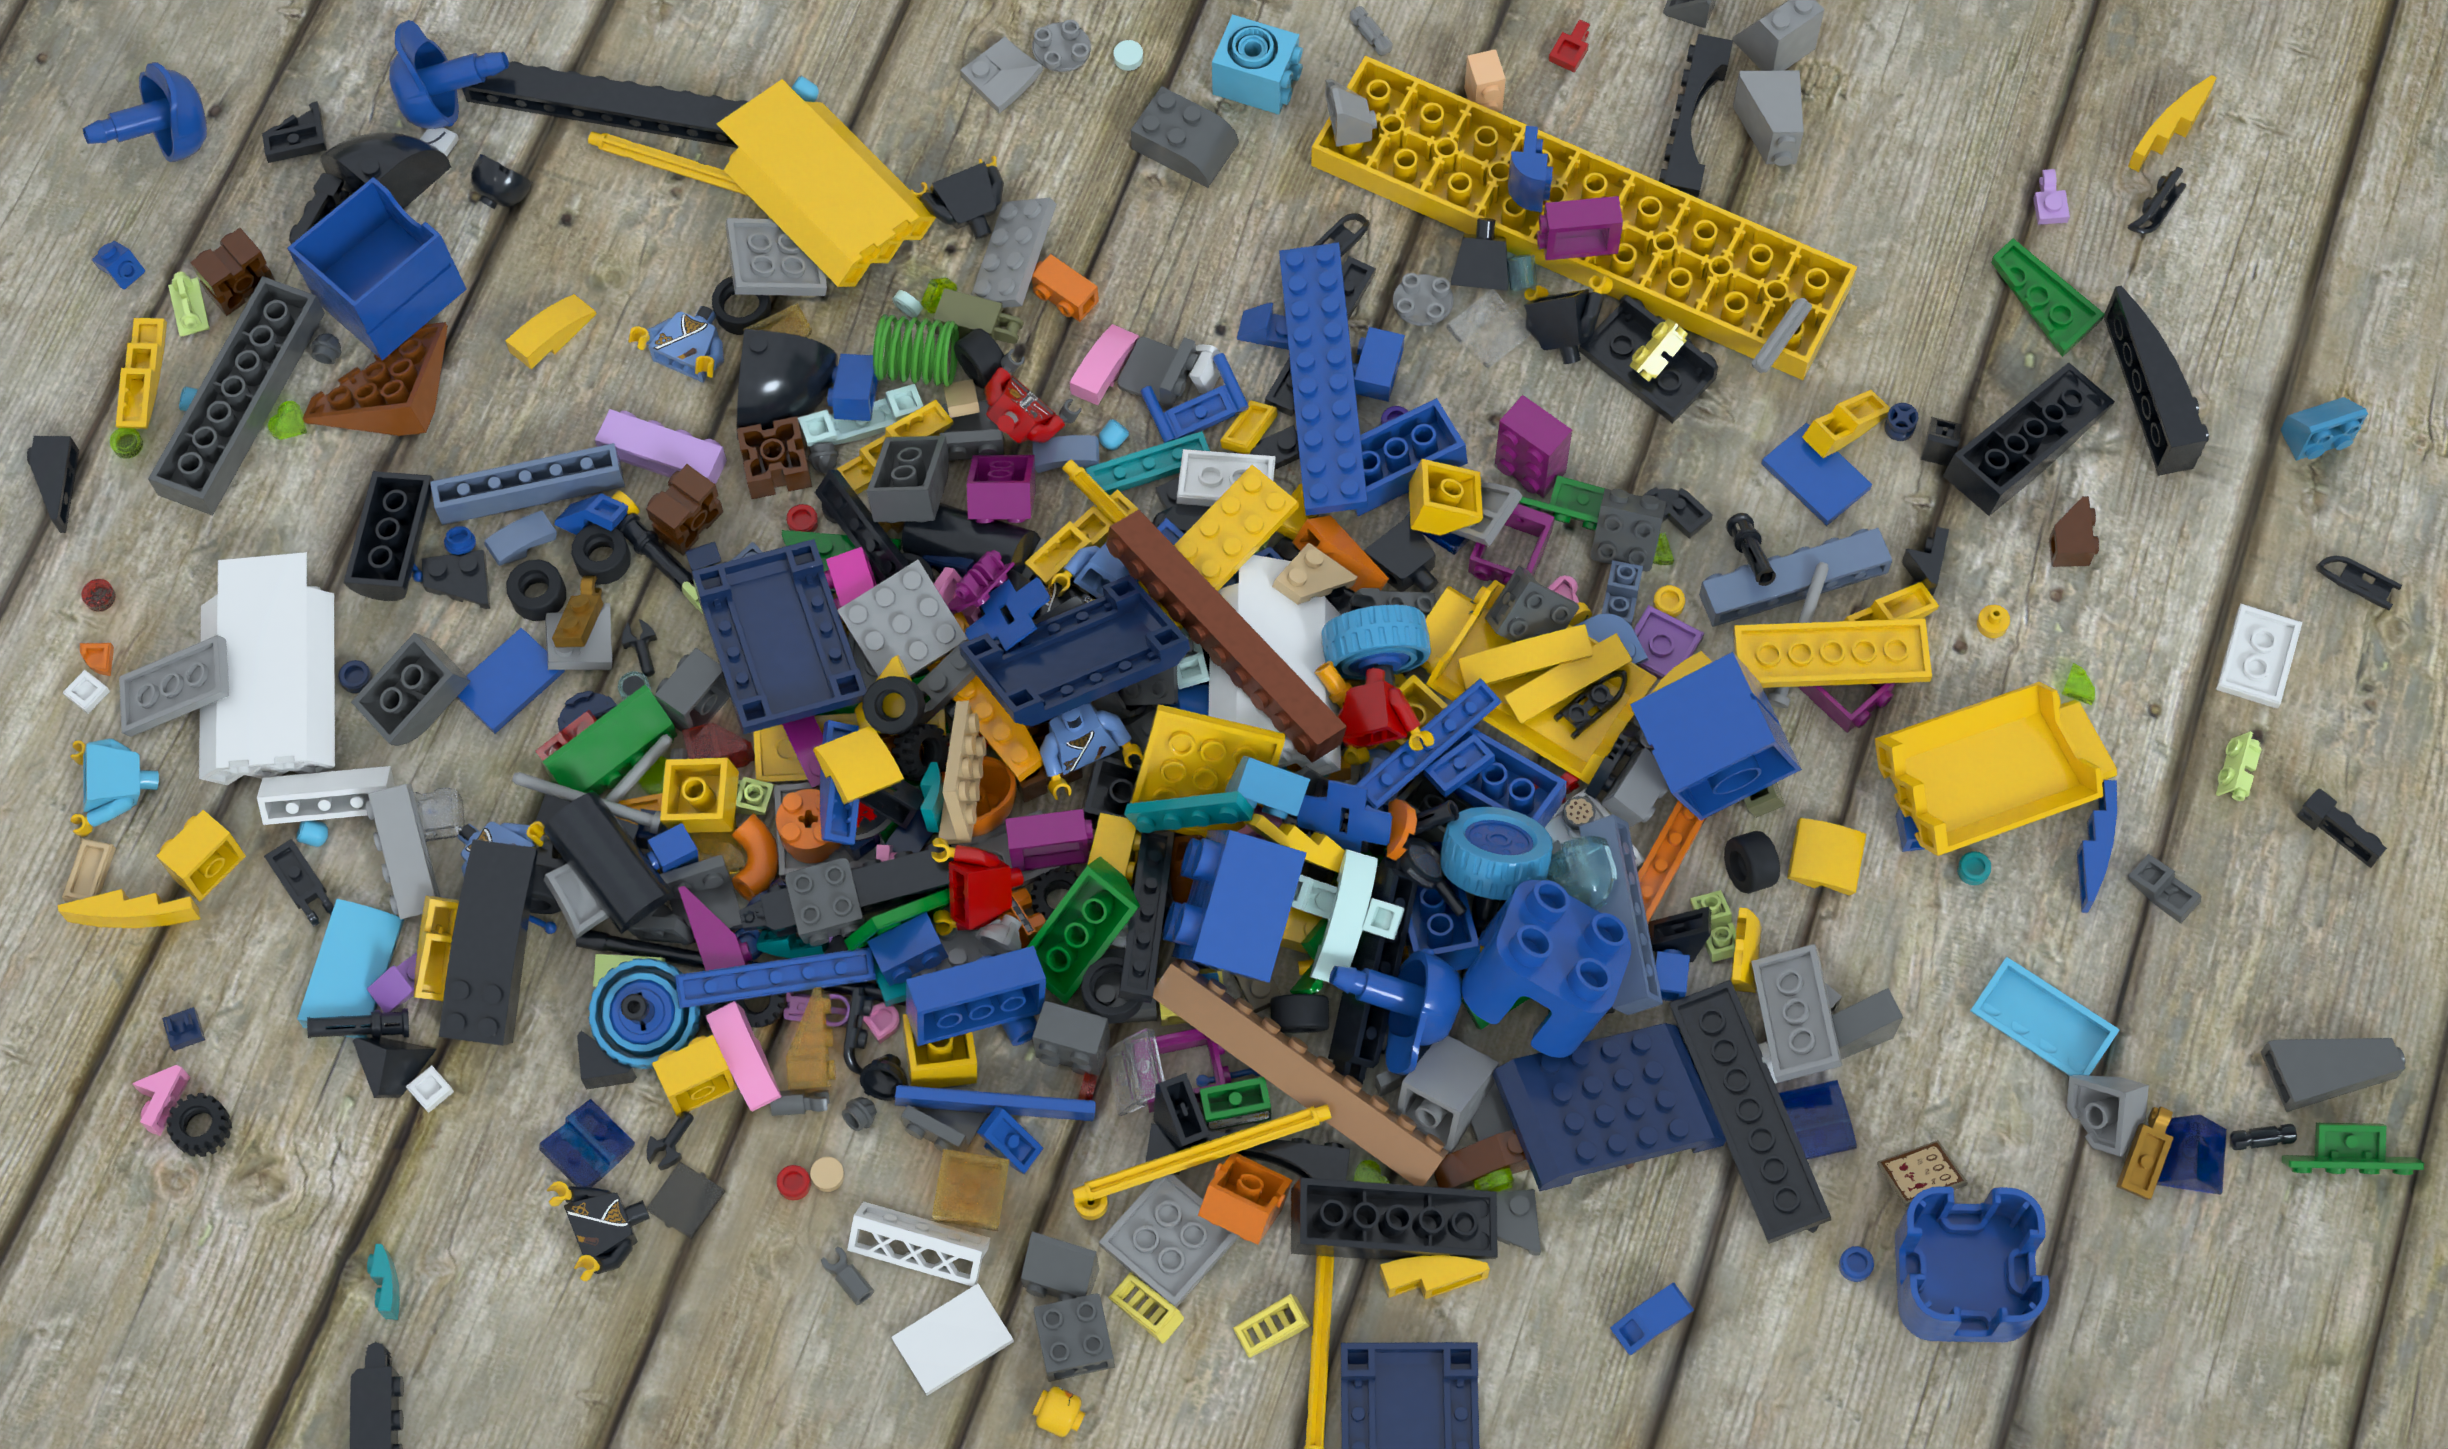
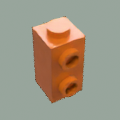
M1052 254L1044 261H1039L1036 264L1032 276L1034 293L1041 300H1049L1056 305L1057 309L1064 316H1072L1081 322L1099 302L1098 286Z

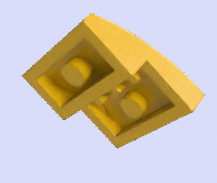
M871 725L813 749L826 779L831 776L844 805L899 783L904 779L887 746Z
M1806 818L1798 819L1787 879L1814 889L1824 886L1848 896L1856 893L1866 833L1824 821Z

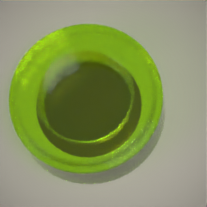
M118 428L110 437V446L118 457L128 459L140 453L143 448V439L135 428Z

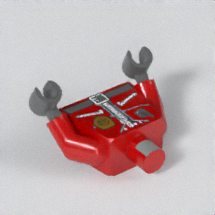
M1011 349L1001 359L1002 368L999 367L985 387L984 393L989 405L986 415L998 426L1000 431L1009 435L1017 443L1027 440L1045 443L1065 427V422H1075L1082 408H1079L1076 412L1070 411L1068 408L1073 399H1068L1059 411V416H1057L1053 410L1013 375H1010V372H1015L1025 360L1023 356L1018 362H1014L1011 354L1015 349Z

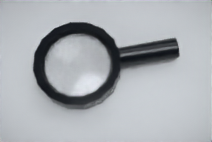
M1417 837L1409 838L1403 845V848L1407 850L1400 857V867L1417 885L1429 890L1435 889L1458 918L1461 917L1468 909L1445 881L1447 877L1440 865L1441 853L1423 839Z

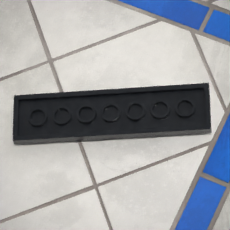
M1731 979L1670 1002L1671 1011L1726 1137L1727 1146L1768 1244L1831 1221L1829 1210L1768 1066L1765 1062L1763 1063L1762 1052Z

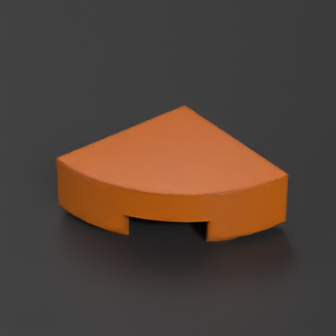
M80 643V653L88 667L98 674L111 676L114 646L111 643Z

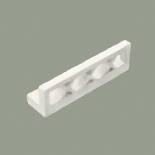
M863 1201L853 1217L847 1251L973 1287L977 1284L981 1262L989 1248L990 1237ZM860 1229L871 1232L878 1243L872 1246L858 1243ZM895 1239L903 1241L910 1252L904 1255L896 1254L888 1243ZM926 1249L934 1250L942 1261L936 1264L928 1263L920 1252ZM958 1258L973 1261L971 1274L959 1272L953 1261Z

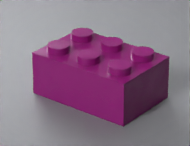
M1522 395L1499 421L1495 464L1504 475L1513 476L1520 481L1528 492L1537 493L1544 498L1554 487L1557 475L1563 477L1566 473L1572 429Z
M973 455L967 479L968 519H975L978 523H991L994 519H1007L1010 523H1021L1026 519H1031L1036 492L1035 455Z

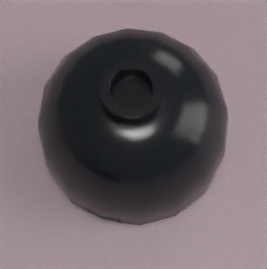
M482 154L476 159L471 171L473 189L481 195L479 201L493 209L497 205L504 207L517 205L528 194L533 183L517 172Z

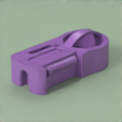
M795 992L786 993V1002L788 1003L787 1008L784 1009V1018L786 1020L826 1024L832 1027H842L848 1023L851 1001L846 996L840 994H820L819 996L796 993V996H794ZM832 999H840L846 1004L847 1008L828 1007L826 1005ZM825 1013L846 1015V1017L839 1022H831L827 1019Z

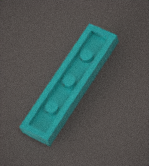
M1201 431L1085 469L1108 495H1111L1117 489L1122 492L1180 473L1183 449L1210 451Z
M1239 791L1129 803L1126 806L1124 815L1140 833H1151L1159 830H1179L1187 827H1206L1214 824H1234L1241 821H1251L1254 808Z

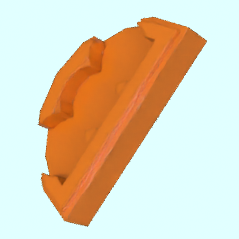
M1399 799L1388 802V812L1391 813L1393 818L1390 843L1387 845V857L1393 860H1397L1405 853L1407 849L1403 848V845L1407 841L1409 833L1414 835L1417 824L1416 810L1408 802Z

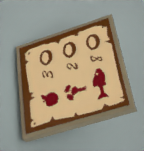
M1939 1140L1877 1162L1878 1167L1905 1207H1908L1913 1198L1925 1189L1940 1186L1952 1187L1956 1190L1968 1185L1967 1180Z

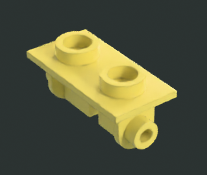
M1669 318L1665 322L1659 323L1653 330V337L1646 346H1641L1632 356L1633 361L1629 366L1640 373L1648 382L1652 377L1656 379L1668 364V361L1661 356L1662 352L1666 351L1673 357L1687 341L1685 337L1688 333Z

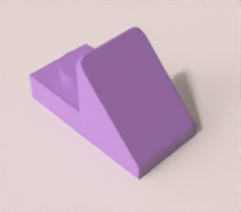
M417 952L397 967L395 965L391 966L367 988L369 994L384 1013L394 1011L413 997Z

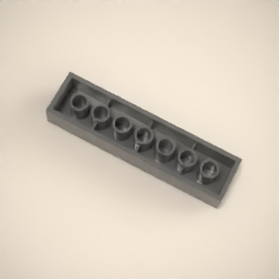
M262 276L148 478L158 496L213 516L325 314L317 295Z

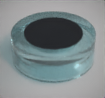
M637 671L624 674L618 682V692L622 700H625L645 684L651 691L648 678L643 673Z

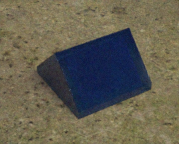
M2201 1114L2171 1118L2165 1134L2174 1138L2157 1185L2221 1195L2223 1192L2227 1129Z

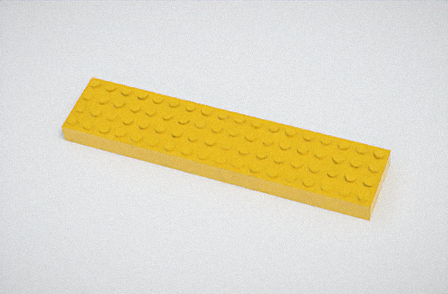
M1364 56L1346 88L1367 99L1369 111H1375L1377 128L1372 129V141L1336 147L1329 116L1312 145L1311 166L1466 234L1476 235L1478 218L1495 219L1494 236L1506 238L1508 252L1590 287L1589 280L1592 276L1596 275L1601 278L1600 285L1603 282V277L1607 276L1612 280L1613 287L1606 295L1618 300L1625 294L1631 298H1636L1654 316H1660L1664 320L1669 318L1677 323L1678 326L1753 359L1794 301L1805 298L1812 305V309L1771 366L1801 380H1804L1845 301L1857 271V266L1540 130H1538L1537 139H1543L1542 154H1548L1547 166L1553 167L1549 201L1543 200L1542 212L1524 209L1510 196L1508 177L1511 151L1523 152L1525 129L1528 125L1368 56ZM1619 196L1623 226L1618 254L1545 261L1544 249H1538L1537 231H1540L1539 215H1544L1545 203Z

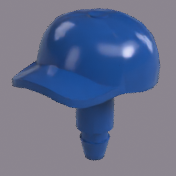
M407 20L400 23L395 31V47L398 54L390 62L389 80L397 106L408 122L426 129L451 127L457 121L459 115L457 89L485 82L487 76H494L509 68V61L505 52H491L481 56L473 53L448 60L442 49L435 42L428 39L414 21Z
M158 62L147 64L145 72L140 73L139 89L143 104L109 113L107 119H99L83 128V134L88 144L107 143V141L114 139L119 143L153 133L163 156L169 162L184 160L200 150L207 137L206 117L197 89L185 75L174 70L165 69Z
M1424 948L1409 955V958L1400 966L1398 978L1369 968L1360 971L1355 967L1334 966L1329 978V982L1346 993L1355 994L1356 1000L1390 1010L1386 1065L1389 1071L1398 1075H1407L1415 1070L1420 1046L1440 1042L1448 1036L1461 1007L1462 979L1457 970L1447 961L1436 956L1432 949Z

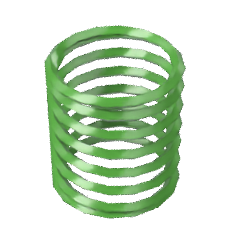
M887 314L882 315L877 324L873 348V370L877 380H883L888 370V377L891 382L897 379L899 372L900 380L905 383L909 378L911 369V381L914 384L919 382L922 372V380L925 385L930 383L933 374L936 386L943 382L945 387H949L954 380L958 361L954 352V344L959 340L958 326L955 321H947L943 325L938 319L931 323L928 318H925L920 323L917 317H913L909 321L906 316H902L897 320L895 315H890L889 317ZM892 321H893V324H894L893 334H892V330H891V322H892ZM904 322V324H905V332H904L903 341H902V346H901V331H900V328H901L902 323ZM915 323L917 332L912 350V328ZM925 325H927L928 334L924 347L923 330ZM938 326L939 336L935 350L934 332ZM951 337V364L949 376H947L948 348Z

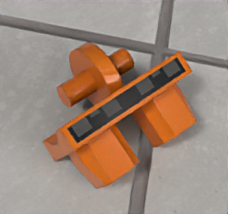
M1026 888L1012 891L1011 908L995 919L1002 920L1004 915L1007 914L1022 923L1018 930L1022 949L1029 945L1046 922V919L1040 912L1027 917L1023 911L1032 905L1031 895Z

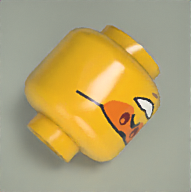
M1053 1386L1049 1391L1043 1389L1032 1415L1036 1416V1425L1039 1428L1058 1437H1065L1071 1429L1076 1432L1078 1431L1085 1412L1080 1410L1082 1400L1079 1396L1058 1386Z

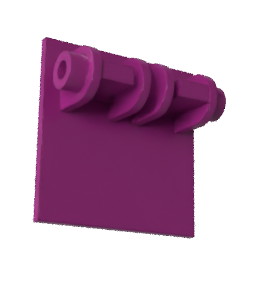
M998 551L986 552L956 584V596L947 605L950 611L960 613L969 606L979 607L990 598L989 592L1007 580L1008 575L1006 573L1015 565L1014 562L1004 565Z

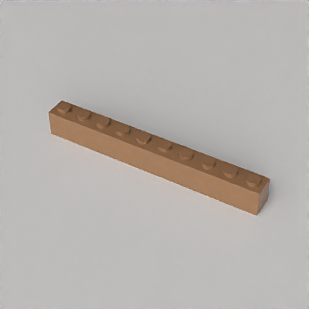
M1178 958L1169 965L1154 988L1153 998L1304 1107L1310 1108L1314 1106L1316 1108L1328 1104L1332 1118L1325 1120V1122L1414 1186L1426 1185L1449 1152L1443 1148L1445 1145L1439 1138L1432 1134L1427 1136L1416 1129L1417 1124L1411 1118L1403 1114L1400 1116L1388 1109L1390 1105L1383 1098L1367 1094L1361 1089L1363 1086L1359 1081L1349 1075L1344 1077L1334 1070L1335 1065L1323 1056H1318L1317 1058L1307 1051L1308 1046L1302 1040L1294 1036L1291 1038L1280 1031V1025L1268 1017L1263 1019L1253 1012L1254 1007L1242 998L1235 999L1226 993L1227 988L1222 983L1213 978L1208 980L1199 973L1200 969L1191 961L1184 959L1181 961Z

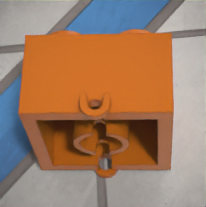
M1233 1153L1224 1164H1218L1213 1175L1215 1177L1208 1185L1198 1216L1208 1220L1213 1225L1220 1226L1239 1235L1244 1240L1258 1245L1281 1213L1293 1180L1238 1153Z

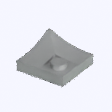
M1004 37L963 67L960 73L961 77L998 113H1001L1036 80L1043 71V67L1039 62L1030 58Z
M1481 483L1482 521L1452 531L1451 533L1490 547L1523 496L1515 488L1495 483Z
M610 603L603 605L585 647H555L552 636L563 612L546 613L545 630L548 670H612Z
M568 864L545 874L544 882L562 910L575 939L609 918Z

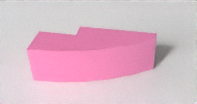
M1112 324L1096 341L1070 381L1071 394L1098 406L1108 387H1113L1137 340L1140 338L1139 335Z
M733 1001L706 1015L721 1053L749 1109L753 1112L781 1098L782 1096L760 1041L754 1036L744 1009L736 1001Z

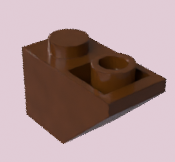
M2082 496L2054 525L2049 537L2052 567L2090 566L2094 555L2098 554L2099 539L2098 536H2093L2092 527L2095 526L2096 512L2095 508H2090L2089 496Z

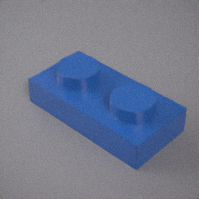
M1474 733L1424 769V776L1444 797H1447L1494 763L1495 755Z

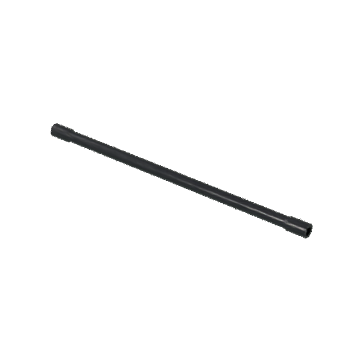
M589 930L576 939V947L601 952L610 951L632 956L665 958V962L705 969L699 951L613 936L609 933ZM748 961L749 964L759 963L754 961ZM868 982L816 989L852 996L853 988H863V995L873 997L875 1001L884 1002L878 984ZM906 1001L897 1003V1005L906 1006Z

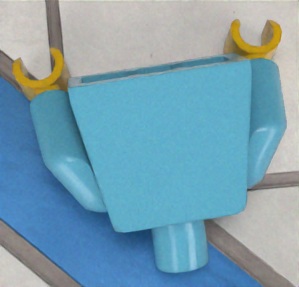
M109 738L89 742L86 745L79 740L73 743L72 747L80 753L72 754L70 757L78 765H83V812H88L87 817L81 814H74L71 817V822L74 824L82 822L80 828L73 830V833L78 836L85 837L89 835L93 827L108 822L136 806L140 796V789H158V771L140 770V755L118 741Z

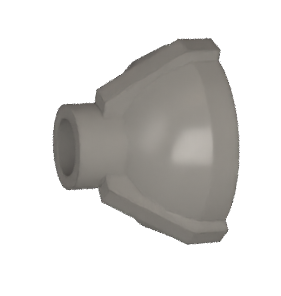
M1005 914L1002 920L997 919L980 928L975 937L986 947L998 954L1019 950L1022 944L1018 930L1022 923L1013 916Z

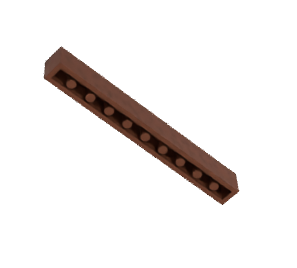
M1140 510L1135 511L1109 527L1106 546L1110 554L1118 558L1127 567L1130 575L1134 579H1138L1147 588L1150 596L1165 607L1170 617L1183 626L1189 633L1190 638L1196 644L1201 645L1209 654L1213 663L1220 666L1230 676L1233 684L1241 688L1251 698L1254 706L1262 710L1272 720L1274 727L1279 732H1283L1292 741L1295 749L1300 754L1305 755L1313 763L1341 745L1347 726Z

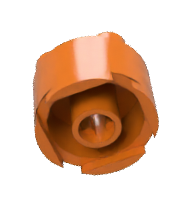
M799 790L788 793L783 798V802L776 814V827L783 847L793 858L803 863H819L828 859L829 855L840 848L842 844L825 841L821 838L820 790Z

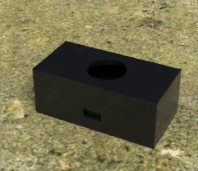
M902 780L889 786L897 792L887 787L859 799V802L906 829L921 806L924 796L921 790Z

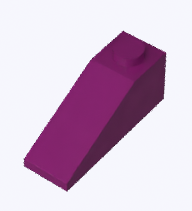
M810 716L782 724L812 789H819L821 766L813 749L822 745L823 734L815 717Z
M685 886L679 887L678 889L705 970L749 965L748 961L753 960L748 943H742Z

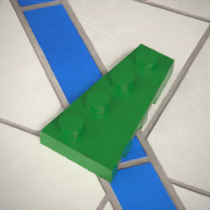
M2014 238L1993 256L1992 265L2062 357L2103 320L2105 313Z

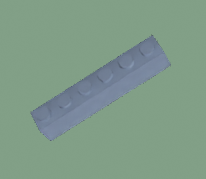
M615 443L430 481L434 508L442 525L625 487L621 461Z
M1879 528L1869 531L1868 529H1860L1843 539L1831 538L1817 547L1810 548L1806 546L1784 557L1776 555L1768 558L1773 571L1776 573V578L1770 585H1759L1749 564L1725 575L1717 573L1707 577L1702 581L1699 596L1712 627L1806 599L1816 566L1820 562L1827 563L1829 568L1821 591L1822 594L1887 574L1892 563V557Z
M1612 814L1579 826L1581 835L1579 847L1585 856L1587 868H1585L1584 874L1591 888V908L1600 913L1614 915L1622 921L1628 932V938L1631 943V956L1612 1007L1626 1015H1631L1662 1005L1663 1001L1629 825L1625 820Z

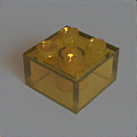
M943 1149L932 1221L998 1231L1010 1159Z

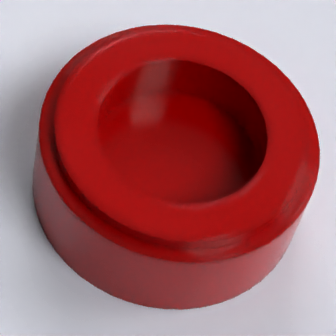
M796 505L787 513L786 521L790 531L815 532L818 527L817 513L809 505Z
M787 1166L777 1176L778 1190L788 1200L802 1199L811 1188L809 1174L801 1166Z

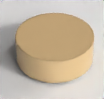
M822 1157L812 1165L810 1176L817 1189L823 1192H832L842 1185L845 1173L842 1164L837 1159Z

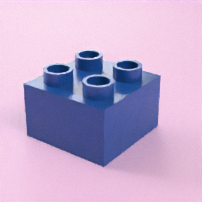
M1208 830L1206 838L1201 840L1191 838L1181 866V876L1194 879L1188 901L1183 904L1178 902L1171 904L1162 934L1163 940L1175 943L1172 957L1188 960L1192 963L1244 978L1270 983L1307 852L1232 830Z

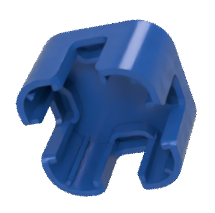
M1550 880L1524 881L1517 886L1481 933L1478 944L1484 946V949L1468 968L1462 981L1461 991L1471 1011L1490 1024H1498L1518 998L1522 996L1529 997L1547 1007L1550 1013L1535 1030L1531 1046L1551 1057H1567L1575 1052L1615 1002L1631 956V943L1628 938L1627 929L1622 921L1614 915L1598 912L1570 896L1556 882Z
M1931 1187L1918 1193L1911 1201L1895 1233L1898 1312L1904 1326L1916 1337L1927 1341L2011 1342L2022 1337L2043 1311L2049 1299L2048 1275H2036L2035 1254L2045 1239L2046 1233L2044 1214L2038 1202L2022 1190L2007 1187L1993 1188L1985 1201L1980 1204H1955L1954 1188Z

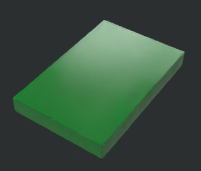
M945 889L870 918L844 940L848 950L853 951L869 945L867 941L927 912L931 920L936 911L943 910L950 904V889Z

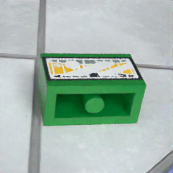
M1264 1077L1199 1089L1203 1118L1206 1126L1212 1128V1131L1271 1120V1103Z

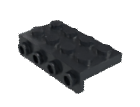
M1625 294L1620 299L1619 306L1594 330L1592 338L1579 345V352L1673 424L1715 381L1718 365L1712 355L1700 351L1686 336L1685 339L1687 341L1673 357L1666 351L1662 352L1661 356L1668 361V364L1656 379L1652 377L1648 382L1629 365L1633 361L1632 356L1641 346H1646L1653 337L1652 332L1659 323L1665 322V320L1660 316H1654L1638 299L1631 298Z

